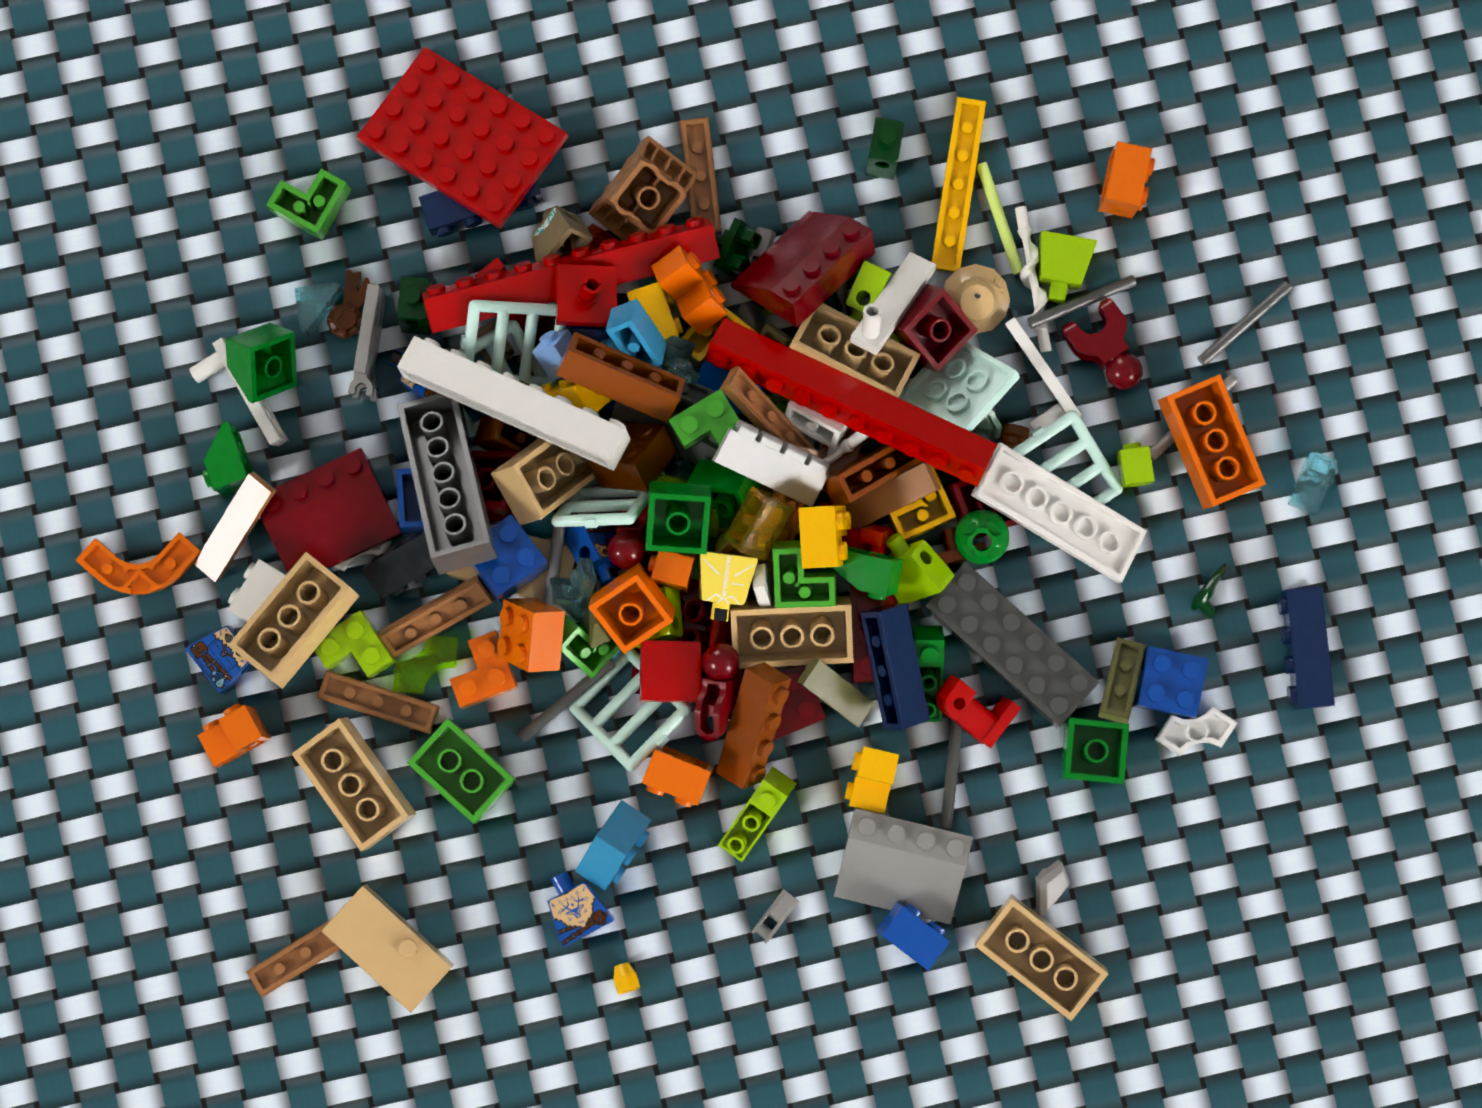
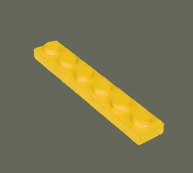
M957 97L931 260V262L936 264L935 271L954 273L957 269L961 268L986 101Z

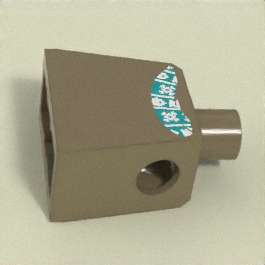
M559 206L548 208L543 212V221L532 235L536 263L543 261V257L557 253L560 256L571 254V250L574 248L587 246L593 237L579 216Z

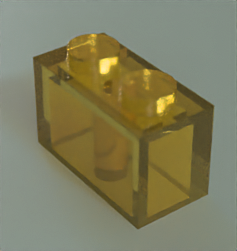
M752 486L723 539L740 553L765 560L794 508L778 495Z

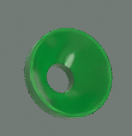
M974 510L963 516L958 522L954 536L955 544L960 554L968 561L976 564H988L996 561L1006 551L1009 543V530L1006 522L998 514L990 510ZM979 533H985L991 538V544L985 549H979L973 544V538Z

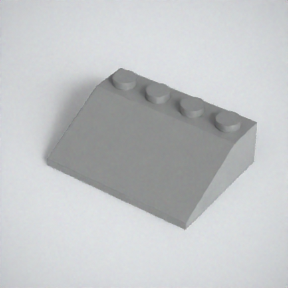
M855 808L834 897L891 910L896 902L904 907L907 903H910L923 913L920 916L921 918L951 924L973 837Z

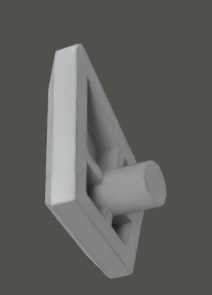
M1057 860L1048 868H1043L1039 875L1035 877L1036 913L1041 917L1048 912L1070 884L1063 863L1060 860Z

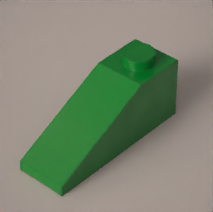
M847 546L848 557L847 560H843L844 566L832 567L856 589L868 592L869 598L886 600L887 596L895 595L898 592L903 558Z

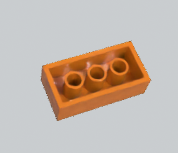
M1220 374L1157 400L1203 509L1214 507L1266 485Z

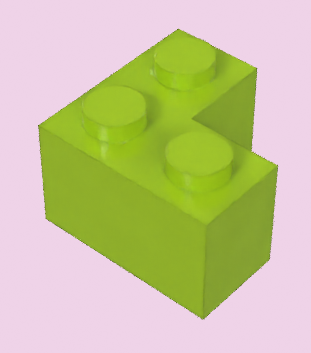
M361 610L335 626L315 649L325 668L330 670L354 655L367 677L374 678L397 662L379 638L378 631L366 613Z

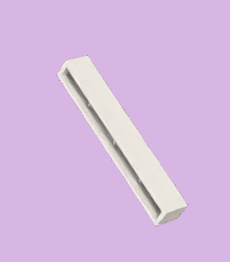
M414 336L397 365L405 379L613 471L631 440L626 426L615 419L607 421L600 418L596 411L588 407L580 409L573 406V403L563 396L556 395V397H552L536 384L530 383L527 386L519 382L520 380L511 373L503 372V374L495 372L489 364L477 360L476 363L470 361L465 354L456 349L445 350L441 348L438 342L428 337H425L423 340Z

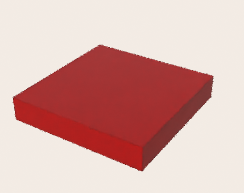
M645 640L640 643V702L696 703L701 692V642Z

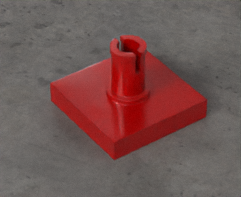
M557 264L555 267L556 325L606 327L611 308L617 306V267Z

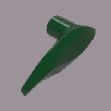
M1223 564L1213 574L1192 601L1191 609L1197 610L1199 608L1208 619L1217 612L1208 600L1214 594L1217 584L1224 575L1227 568L1226 564Z

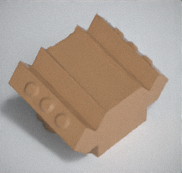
M648 135L638 144L635 152L626 159L618 174L604 188L602 195L593 202L588 214L621 240L629 239L630 234L639 231H646L647 234L656 232L658 227L668 222L687 197L686 193L693 185L697 173Z

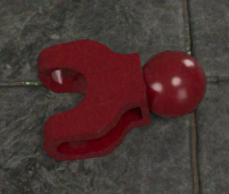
M1111 298L1102 300L1098 307V313L1105 326L1101 332L1096 334L1085 333L1075 322H1068L1061 327L1062 336L1072 353L1081 360L1097 363L1102 370L1106 369L1108 382L1115 388L1127 390L1135 387L1141 381L1143 376L1141 362L1134 355L1128 353L1129 347L1124 340L1127 319Z
M626 497L625 499H634L637 497ZM648 504L633 524L618 525L616 528L617 534L611 538L608 544L607 554L611 562L619 568L630 569L639 562L641 563L645 555L658 554V551H645Z
M717 643L709 646L702 658L703 669L707 676L702 678L701 692L695 705V728L697 734L708 741H713L726 732L727 724H730L732 717L731 710L735 706L741 685V674L736 673L740 666L739 654L733 646L726 643ZM711 716L713 717L714 731L710 730L707 725V719Z

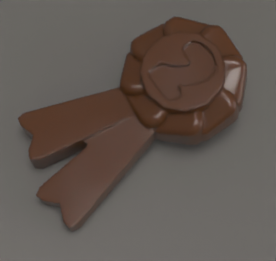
M349 269L346 271L343 303L333 306L327 316V325L330 332L342 339H349L359 334L362 320L360 309L365 302L367 284H373L370 283L368 278H365L358 290L361 272L353 273Z

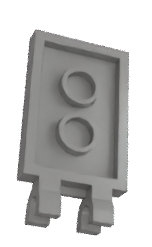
M367 284L353 369L354 378L348 390V393L353 395L354 399L360 400L361 392L367 389L366 396L370 397L371 402L378 401V391L372 382L387 299L380 285Z

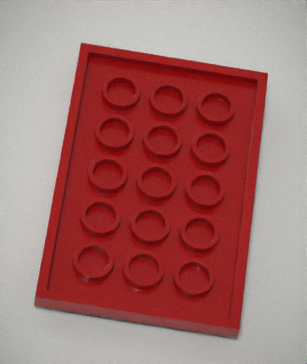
M424 47L357 135V139L361 144L501 229L568 139V135L564 130Z

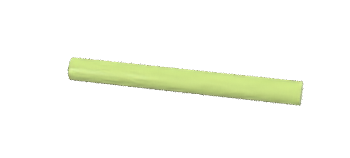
M983 162L976 165L1013 275H1019L1023 265L988 164Z

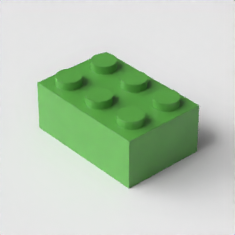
M449 718L442 723L407 762L408 765L473 824H477L517 780Z

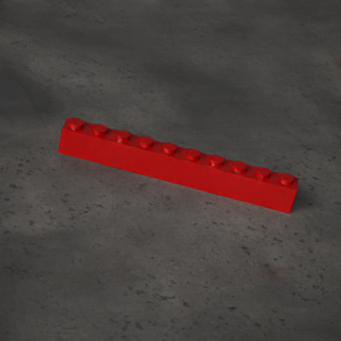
M702 216L687 219L686 224L683 225L665 224L658 227L656 232L647 234L646 231H639L630 234L629 239L618 241V239L604 240L600 243L601 246L590 249L588 246L574 248L571 250V254L563 256L557 253L543 257V261L531 264V261L519 262L514 265V269L506 271L492 269L485 272L483 277L473 279V276L462 277L456 280V284L444 286V284L431 285L426 288L427 291L421 292L430 329L433 334L466 325L468 306L471 300L543 304L555 302V267L557 264L617 267V285L654 276L655 274L651 266L679 245L687 254L693 252L700 263L719 259L720 254L713 224L708 218L704 219ZM480 312L479 321L497 317V313Z
M727 318L723 319L710 341L705 360L716 367L730 371L731 368L739 366L755 384L768 389L770 392L777 393L800 406L807 407L826 418L842 423L854 431L863 433L882 444L893 447L910 457L921 460L935 469L942 470L978 487L998 445Z

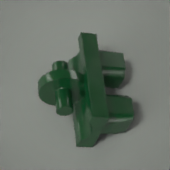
M734 218L730 229H725L722 238L716 237L720 258L716 259L713 266L723 271L725 275L733 278L735 274H741L751 265L750 260L743 256L747 247L752 249L758 248L762 236L744 221Z

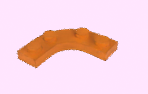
M178 532L160 554L151 561L142 564H131L117 557L102 542L94 538L75 561L98 581L113 590L131 595H145L161 591L179 580L195 562L201 550L182 533Z

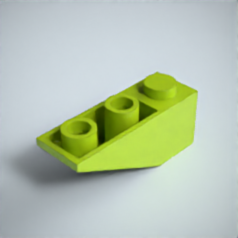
M772 766L718 846L743 862L797 783Z

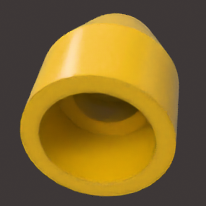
M628 962L614 967L613 981L618 995L641 988L637 973Z

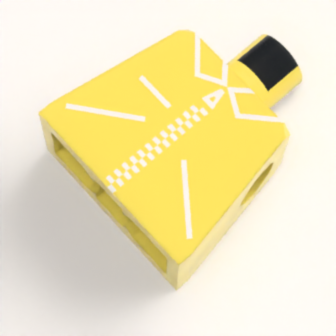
M707 551V554H697L699 598L703 601L712 602L710 619L728 621L730 604L743 606L745 604L758 558Z

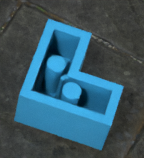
M638 299L611 308L605 329L610 337L601 340V343L656 367L661 366L667 342Z
M621 800L595 836L575 872L604 891L611 882L617 884L626 871V868L622 865L624 864L628 867L637 853L633 849L636 845L641 848L650 833L646 831V828L651 819Z

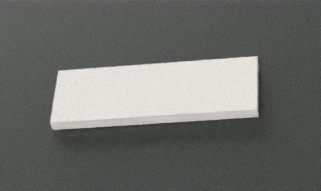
M997 443L998 445L978 487L975 486L971 496L1113 581L1122 583L1147 530L1003 443Z

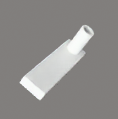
M909 252L876 301L864 307L863 319L852 333L850 343L877 355L934 274L936 264Z
M1014 317L1006 322V327L1058 401L1056 405L1029 422L1035 430L1039 426L1045 428L1071 410H1075L1082 417V414L1016 318Z
M221 337L213 342L212 345L216 352L189 368L195 381L201 383L226 367L268 443L273 446H280L289 441L267 401L263 399L255 403L249 402L227 367L226 338Z

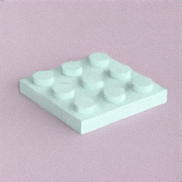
M966 343L939 372L923 367L902 390L899 399L968 431H972L1016 383L1020 376L1017 370L973 345Z

